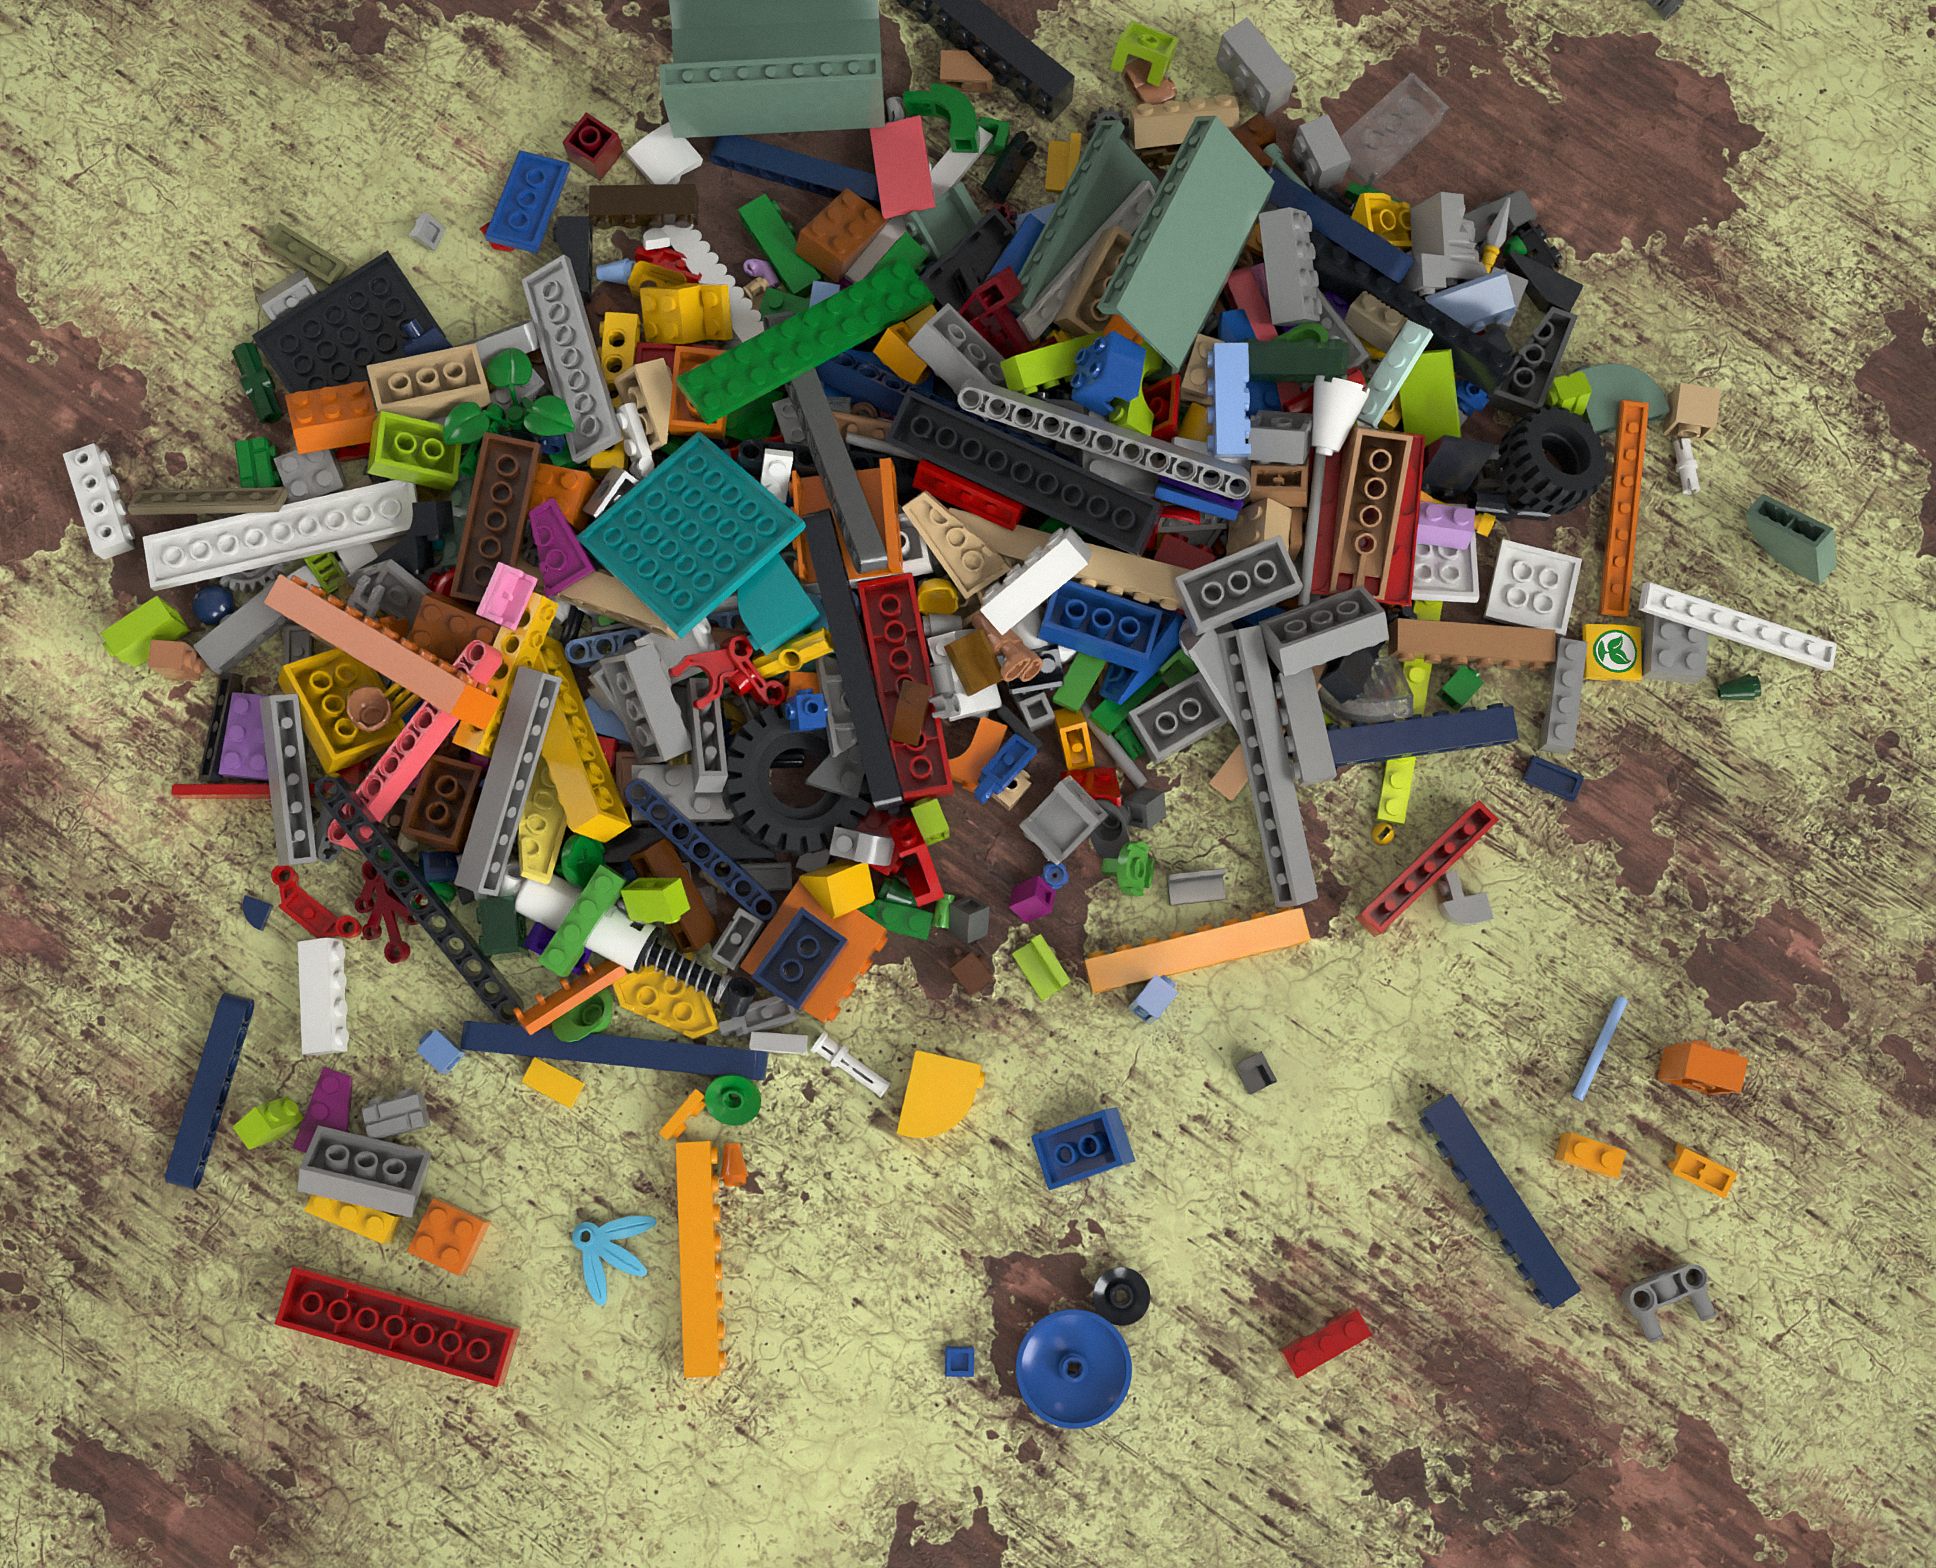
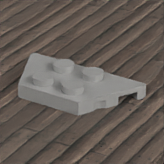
M392 559L351 572L345 578V581L354 588L362 576L366 575L371 578L369 588L364 594L368 598L373 588L378 584L385 587L383 598L378 603L379 608L388 615L394 614L395 619L407 618L410 631L412 630L424 595L432 592Z
M823 655L814 660L820 693H823V699L828 705V714L825 718L832 758L840 755L858 743L838 661Z

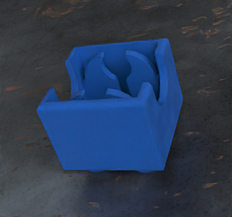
M1111 331L1104 337H1098L1092 345L1086 349H1080L1076 355L1075 363H1077V368L1071 380V386L1073 387L1071 399L1103 417L1115 410V408L1110 406V401L1114 397H1120L1128 402L1139 395L1146 349L1115 331Z

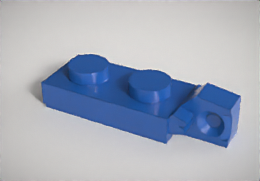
M1016 733L1013 734L980 771L981 775L978 778L980 784L974 790V798L984 804L993 793L998 795L1001 791L1003 792L1036 755L1037 748Z

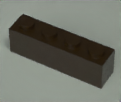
M695 184L589 186L588 215L594 227L610 229L612 226H623L628 229H634L638 226L663 228L665 225H676L680 228H688L691 224L698 225L699 195Z

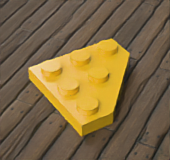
M686 953L685 958L692 961L694 958L693 953ZM654 965L645 967L640 974L632 972L612 983L622 1008L685 1036L697 1039L720 1030L710 999L705 997L704 991L701 990L696 993L694 986L685 987V981L675 982V976L665 977V971L663 970L655 972Z

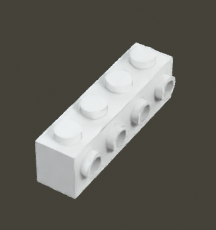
M93 443L64 453L63 457L93 552L102 559H107L135 549L132 539H135V534L131 525L126 522L124 515L127 514V509L122 499L118 497L117 490L120 487L116 477L113 474L111 475L109 466L112 465L107 451L101 450Z
M327 937L298 942L302 1054L318 1056L348 1052L349 1033L346 1027L348 1006L345 1001L347 980L344 974L345 948L343 940Z

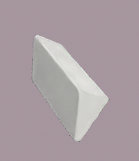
M753 1031L751 1032L749 1050L808 1055V1036Z

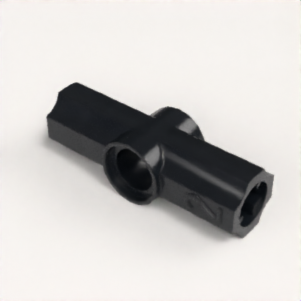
M1472 490L1469 493L1467 508L1475 509V515L1488 513L1496 516L1502 522H1509L1514 518L1547 521L1550 518V514L1542 513V510L1535 511L1529 508V504L1521 503L1516 493H1511L1510 490L1506 493Z

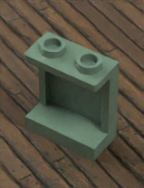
M962 182L936 197V207L917 212L914 210L903 218L907 233L914 237L916 242L929 254L925 259L929 263L938 261L945 253L949 252L983 218Z

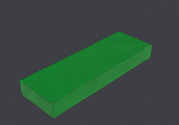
M1154 674L1121 705L1106 698L1088 718L1109 736L1127 718L1128 713L1137 708L1163 680Z

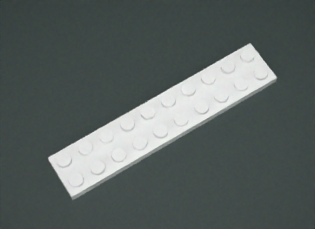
M392 480L282 506L279 512L246 513L144 536L143 543L150 588L158 591L405 535L412 523V503L419 502L416 485L400 480Z

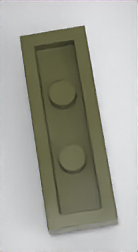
M280 222L264 243L268 249L329 286L335 284L347 268L345 262Z

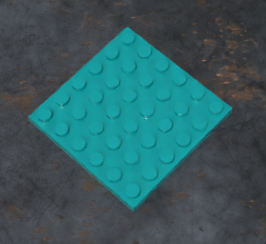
M698 431L581 532L577 538L585 550L681 639L797 537L806 525L800 517L704 434Z

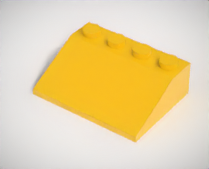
M339 648L282 666L277 681L285 695L298 694L302 728L326 774L353 766L389 747L406 726L401 718L395 723H390L389 721L385 727L375 732H367L357 728L351 722L346 707L347 699L354 690L363 686L377 687L383 693L387 690L376 670Z

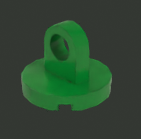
M576 833L570 836L564 848L559 850L554 871L560 876H565L568 883L573 887L585 889L598 867L606 865V861H603L602 854H605L604 846L601 841Z

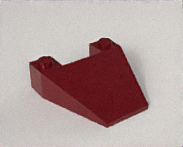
M1010 265L986 279L973 292L958 312L1005 360L1058 343L1053 335L1033 347L1006 304L1012 301L1024 289Z

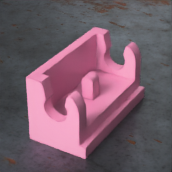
M498 562L476 614L515 631L538 579L525 574L521 570Z

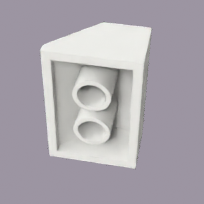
M975 628L953 631L927 639L934 666L950 664L956 690V692H953V695H956L960 702L961 713L958 716L950 717V722L1002 707L996 684L968 697L944 649V646L976 631Z

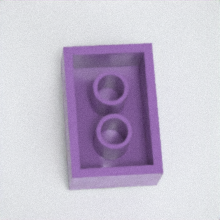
M232 692L218 774L233 780L269 783L260 699L269 695Z

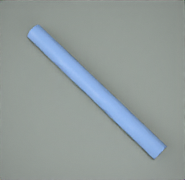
M1617 996L1572 1098L1583 1102L1628 1002L1627 999Z

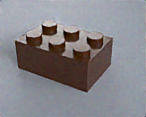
M432 754L424 765L401 832L410 841L463 854L483 789L479 784L486 778L487 772L478 765Z

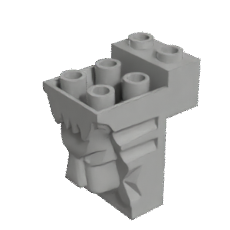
M1439 192L1410 209L1412 255L1415 261L1399 284L1422 299L1488 275L1483 262H1479L1478 251L1474 249L1476 242H1474L1476 230L1474 222L1463 218L1465 212L1463 194Z

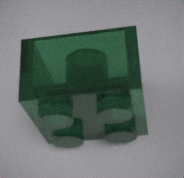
M513 895L479 900L480 907L476 908L477 922L482 924V935L478 939L480 952H484V956L495 961L529 957V949L522 946L527 938L526 916L516 911V897Z

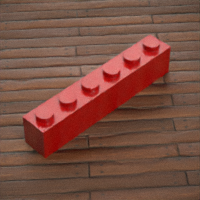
M1480 800L1475 802L1355 918L1373 937L1380 935L1499 819Z

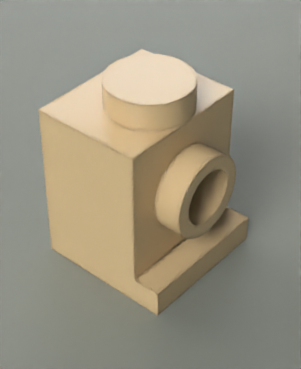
M1022 769L1013 779L1017 783L1016 788L1009 789L1006 787L1003 792L1001 791L998 795L993 793L991 797L1010 811L1031 787V783L1028 781L1030 775Z

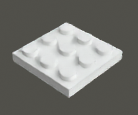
M1502 539L1498 549L1483 618L1516 627L1555 630L1556 637L1563 638L1566 636L1582 559Z

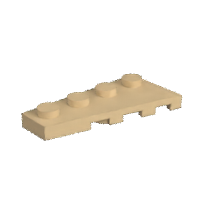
M926 490L902 506L905 514L965 599L1012 569V566Z

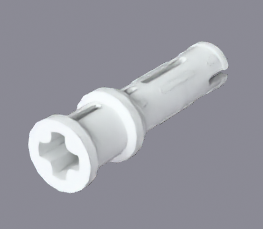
M824 1031L810 1052L813 1054L817 1052L830 1062L829 1065L832 1068L840 1067L881 1098L891 1083L847 1053L849 1050L845 1045L840 1046L830 1039L828 1033Z

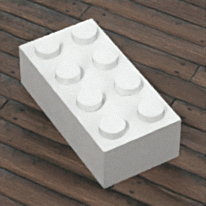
M1071 526L1065 531L1060 528L1048 538L1049 542L1043 549L1038 546L1027 556L1028 559L1022 567L1019 563L1006 573L1007 577L1001 584L996 581L985 591L986 595L982 598L984 602L980 611L1001 635L1006 633L1088 565L1092 551Z

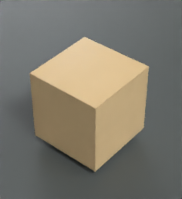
M1681 382L1668 396L1667 402L1670 412L1665 416L1663 434L1703 441L1716 428L1721 389Z

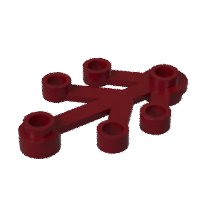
M367 860L361 869L362 876L366 882L360 897L355 900L357 912H371L367 924L362 928V934L367 940L378 939L382 934V928L379 924L383 917L390 942L384 948L385 958L393 964L404 962L410 956L411 949L408 943L402 941L394 912L405 918L409 925H418L420 923L414 920L412 913L401 901L389 894L386 881ZM397 877L401 883H409V881H402ZM376 889L378 897L374 905V900L371 897Z

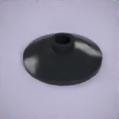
M1115 1267L1107 1270L1098 1278L1093 1289L1094 1306L1099 1315L1111 1324L1118 1326L1131 1325L1140 1320L1147 1312L1150 1304V1289L1144 1277L1137 1271L1127 1267ZM1119 1290H1123L1126 1293V1298L1123 1301H1118L1115 1297L1116 1292Z

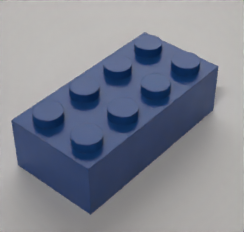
M1068 580L1049 596L1037 638L1142 672L1149 661L1163 611Z

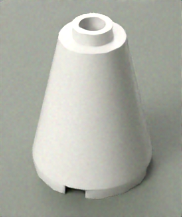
M1316 376L1313 398L1312 446L1317 448L1316 453L1332 456L1333 452L1340 451L1369 396L1370 389H1362L1363 385L1334 377L1330 383L1324 381L1325 376Z

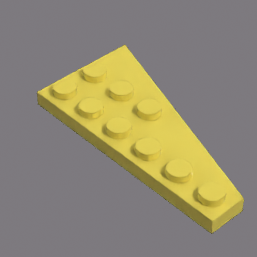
M540 752L517 833L520 876L548 885L551 881L566 829L567 816L563 806L558 801V791L555 783L549 777V767L546 759Z

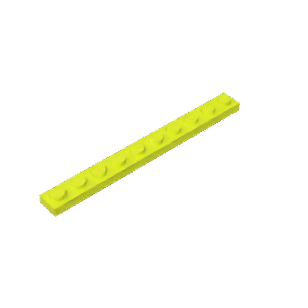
M1414 600L1412 609L1417 614V620L1440 621L1443 601ZM1415 659L1414 661L1403 662L1393 716L1395 722L1403 721L1406 716L1421 714L1423 718L1432 664L1425 663L1424 659ZM1416 757L1386 760L1375 820L1397 825L1405 824Z

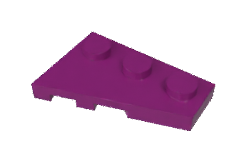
M554 498L529 511L535 545H537L540 559V571L543 574L545 583V596L550 599L595 572L596 569Z
M323 1067L293 1144V1149L306 1153L318 1125L350 1133L348 1128L353 1076Z

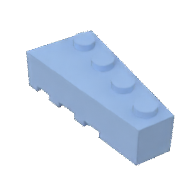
M1214 343L1212 350L1207 351V368H1212V379H1207V396H1212V407H1207V424H1212V435H1207V452H1212V457L1217 459L1246 458L1251 454V444H1246V439L1249 438L1250 419L1246 416V411L1249 410L1250 392L1249 388H1246V383L1249 382L1248 343Z

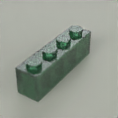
M1245 338L1243 341H1236V343H1248L1249 382L1314 383L1316 376H1325L1324 381L1330 383L1333 377L1348 381L1349 342H1344L1341 339L1316 342L1314 339L1303 338L1299 342H1288L1284 338H1274L1271 341Z

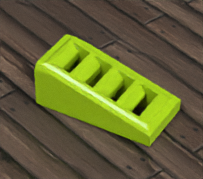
M332 551L303 558L327 595H331L349 584L345 581L347 576L338 564L339 560ZM327 554V558L317 564L314 563V561ZM331 564L334 565L333 568L321 574V570L325 569ZM337 573L341 575L337 579L327 584V579L331 578Z

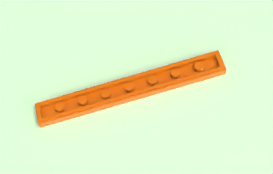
M1621 400L1619 402L1598 615L1628 617L1649 403L1630 400Z

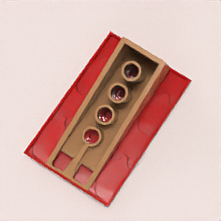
M1353 425L1340 451L1333 452L1332 456H1326L1311 593L1333 596L1363 585L1377 602L1411 606L1426 435ZM1313 447L1312 470H1311V479H1310V487H1309V503H1310V494H1311V486H1312V477H1313V468H1314V459H1315L1316 447Z

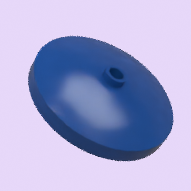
M1064 1309L1044 1316L1028 1330L1018 1349L1016 1378L1025 1402L1041 1419L1058 1427L1081 1429L1094 1426L1106 1420L1120 1407L1131 1383L1132 1362L1125 1340L1109 1321L1091 1311ZM1072 1361L1078 1364V1369L1075 1372L1068 1371V1364Z

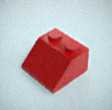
M1174 374L1142 389L1145 402L1154 414L1151 437L1171 443L1173 437H1178L1181 410V381L1178 374Z

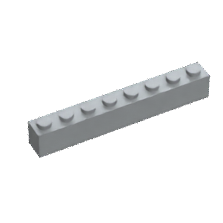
M519 665L454 884L476 893L498 896L562 678Z

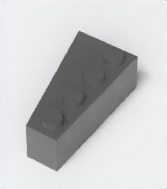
M1552 306L1532 336L1515 357L1516 360L1504 382L1492 396L1488 394L1487 397L1490 400L1487 405L1520 417H1524L1534 409L1542 407L1547 396L1546 392L1550 389L1578 315Z

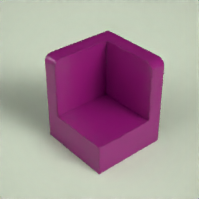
M1039 875L1013 887L1009 908L1024 922H1030L1052 912L1056 891Z

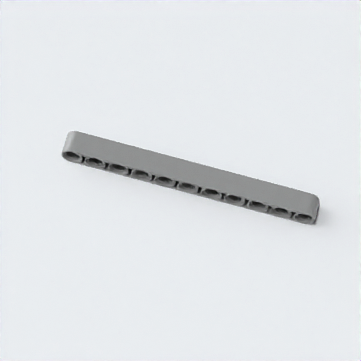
M967 379L960 388L958 403L966 411L1232 499H1243L1250 492L1249 472L1241 466L978 379ZM973 390L979 397L974 400L969 399L965 392ZM1000 399L1006 406L996 408L992 405L991 401ZM1027 408L1032 412V415L1023 417L1018 413V410ZM1054 417L1059 423L1055 426H1050L1045 422V419ZM1081 426L1086 432L1080 435L1075 434L1071 428ZM1108 435L1112 438V441L1102 443L1098 437ZM1132 443L1137 445L1139 449L1135 452H1129L1124 447ZM1160 452L1165 455V458L1156 461L1151 455ZM1182 461H1188L1192 466L1189 469H1181L1178 467V464ZM1208 470H1215L1218 472V475L1215 478H1208L1204 473ZM1242 479L1245 483L1240 487H1235L1231 484V481Z

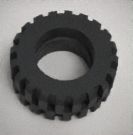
M1557 406L1536 408L1524 416L1503 436L1498 455H1501L1498 457L1499 468L1503 470L1501 476L1504 481L1508 482V489L1511 493L1515 492L1519 497L1518 500L1523 504H1529V508L1535 511L1542 510V513L1565 514L1568 511L1574 510L1595 494L1605 481L1608 460L1604 458L1607 453L1605 446H1601L1599 434L1593 432V426L1589 422L1585 423L1582 420V416L1577 413H1570L1569 409L1562 407L1557 409ZM1543 449L1556 458L1563 472L1556 469L1548 461Z

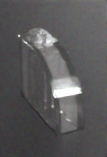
M1396 657L1378 658L1372 666L1371 676L1365 682L1363 694L1356 700L1350 699L1340 704L1323 686L1318 691L1319 700L1326 709L1349 720L1384 722L1413 717L1414 695Z

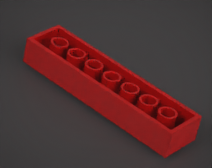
M912 573L857 583L879 700L889 739L891 738L896 707L904 679L932 686L931 697L936 696ZM929 703L918 747L890 739L905 803L919 801L927 797L935 798L954 794L940 717H932V713H935L933 703Z
M304 1265L292 1267L275 1320V1325L494 1387H499L505 1383L521 1330L520 1326Z

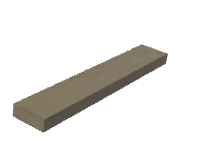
M285 487L138 490L127 509L131 515L279 512L289 494Z

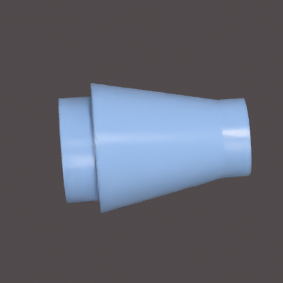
M626 258L604 265H597V279L599 281L628 285V280L636 262Z

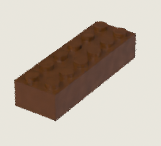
M484 431L450 597L453 599L480 605L498 562L518 569L543 450L541 444Z

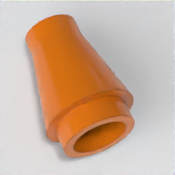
M725 1144L720 1179L723 1180L724 1186L744 1185L747 1183L746 1177L749 1174L741 1151V1144Z

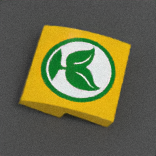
M1613 624L1582 625L1583 641L1588 642L1584 679L1599 681L1615 679L1630 682L1642 680L1641 627Z

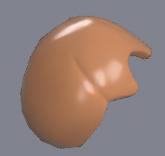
M360 687L354 690L347 699V714L351 722L363 731L375 732L385 727L392 717L390 701L381 689L377 687Z

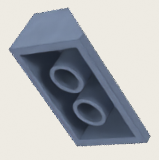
M1505 268L1425 297L1426 302L1474 333L1485 329V325L1494 322L1502 324L1511 320L1512 316L1516 315V306Z

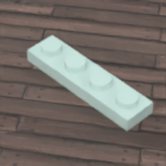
M1407 320L1366 388L1370 389L1369 396L1356 420L1376 428L1433 336L1430 329Z

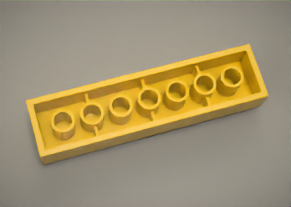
M546 635L535 660L533 670L560 677L562 681L542 745L541 754L546 759L549 767V777L555 783L558 791L557 798L565 810L568 827L573 832L606 843L631 827L572 669L565 656L561 642Z

